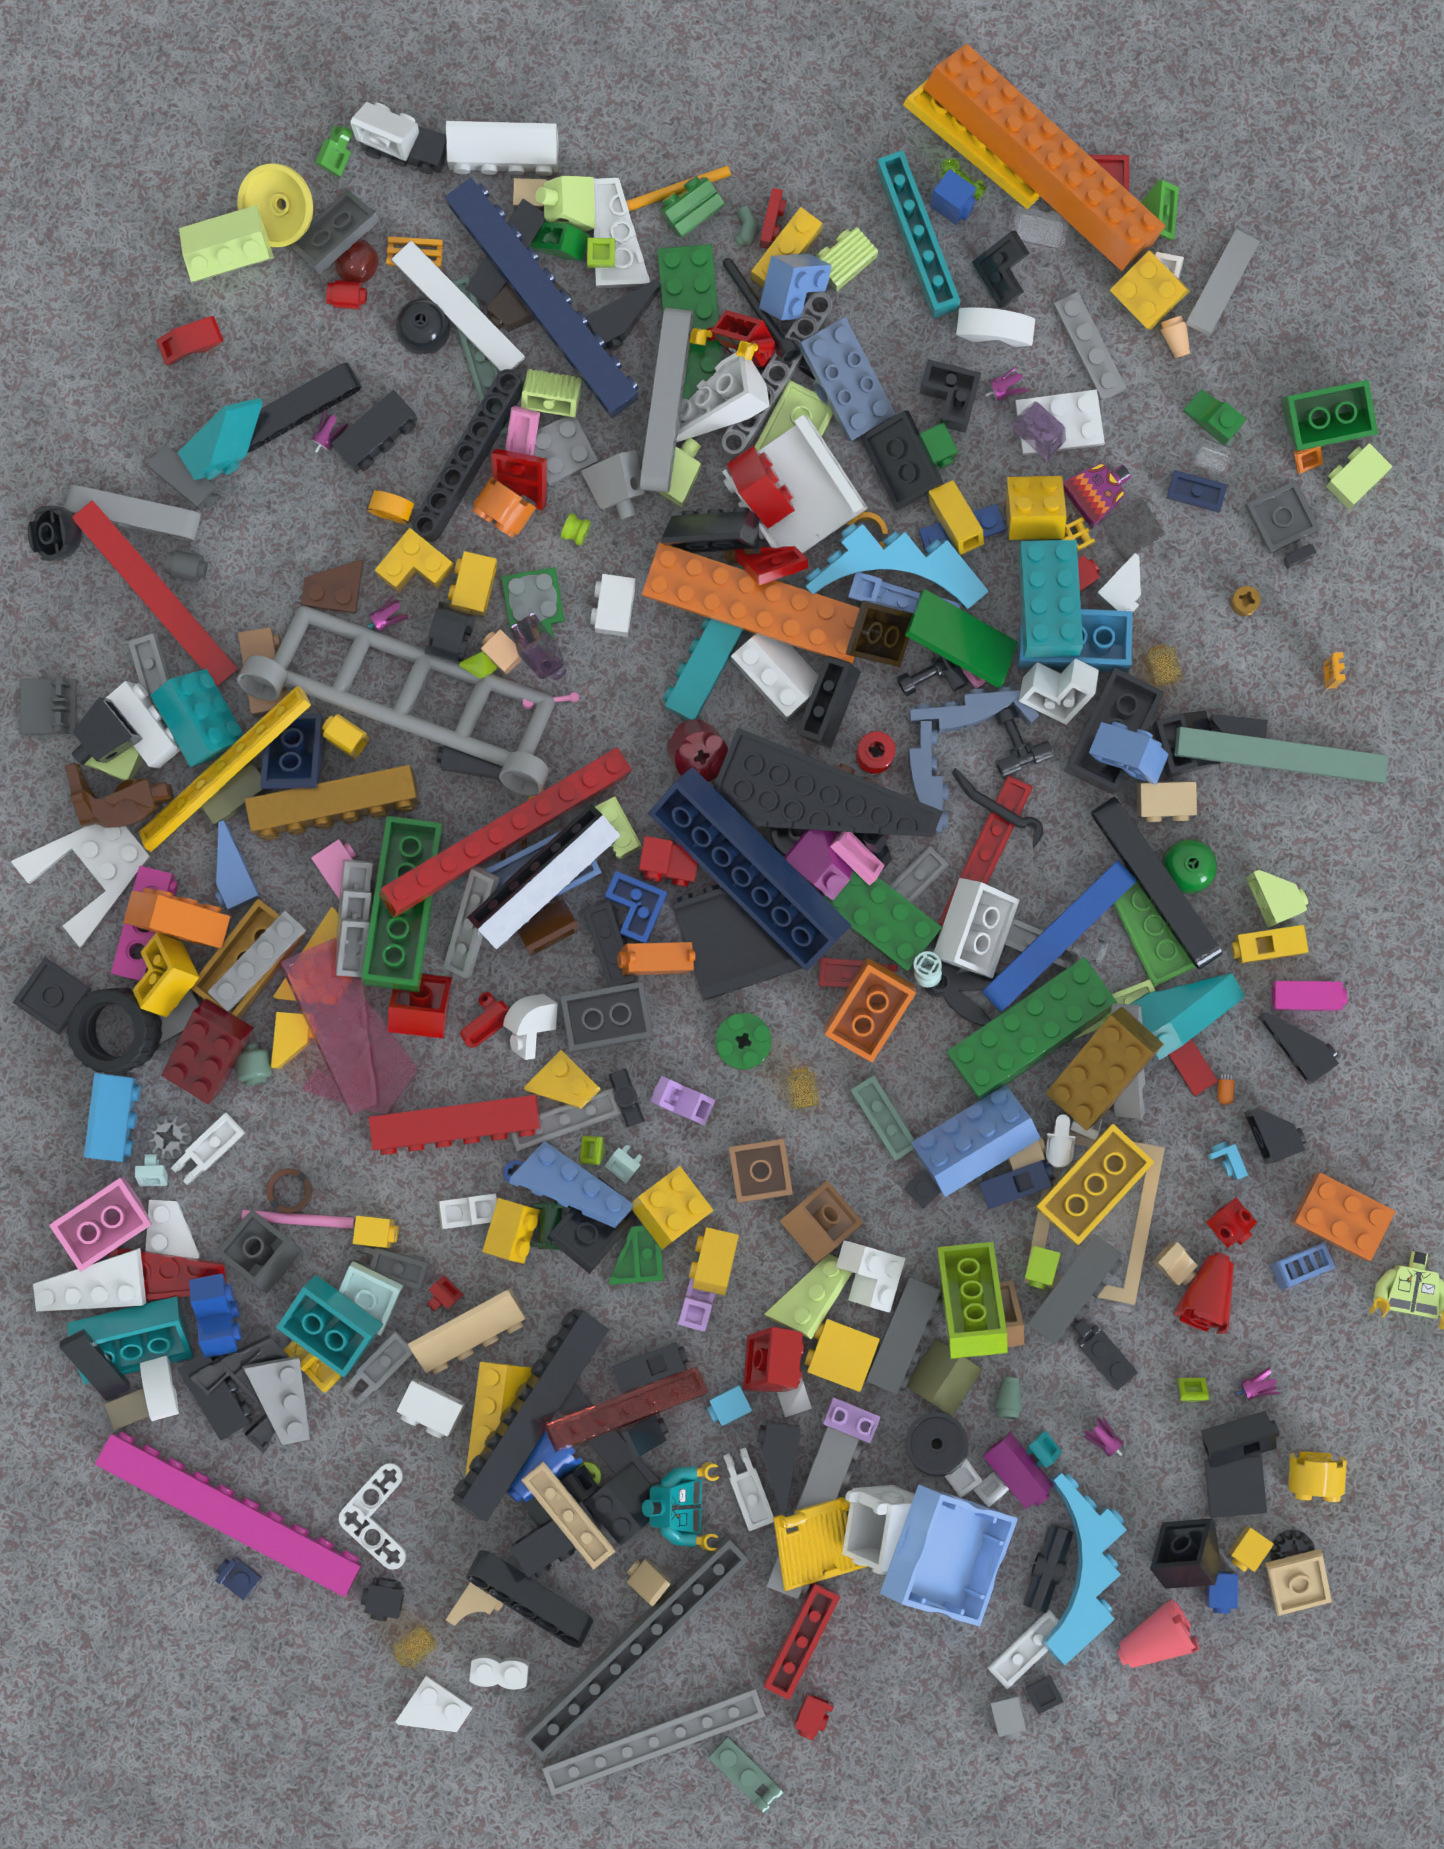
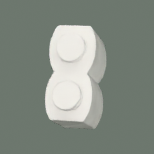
M480 1654L473 1657L471 1661L469 1681L482 1687L499 1684L507 1689H522L528 1683L530 1662L520 1657L500 1659L495 1655Z

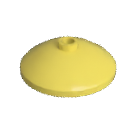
M276 163L261 165L249 172L240 186L237 199L238 210L258 205L271 247L291 245L301 239L307 232L313 216V200L308 185L295 170ZM283 199L286 201V208L282 206Z

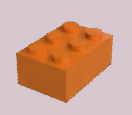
M144 888L143 892H131L123 923L193 944L222 949L230 916L221 914V908L216 906L199 904L196 900L176 897L170 892Z
M867 957L826 1022L824 1035L873 1063L915 996V985Z
M1319 1172L1314 1173L1290 1223L1364 1261H1371L1396 1211Z

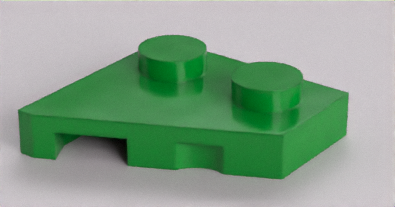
M645 1226L631 1227L610 1277L609 1285L664 1281L661 1248Z

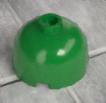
M1193 839L1178 841L1168 848L1162 858V864L1183 894L1200 893L1209 887L1216 877L1217 861L1215 854L1209 846L1201 841Z

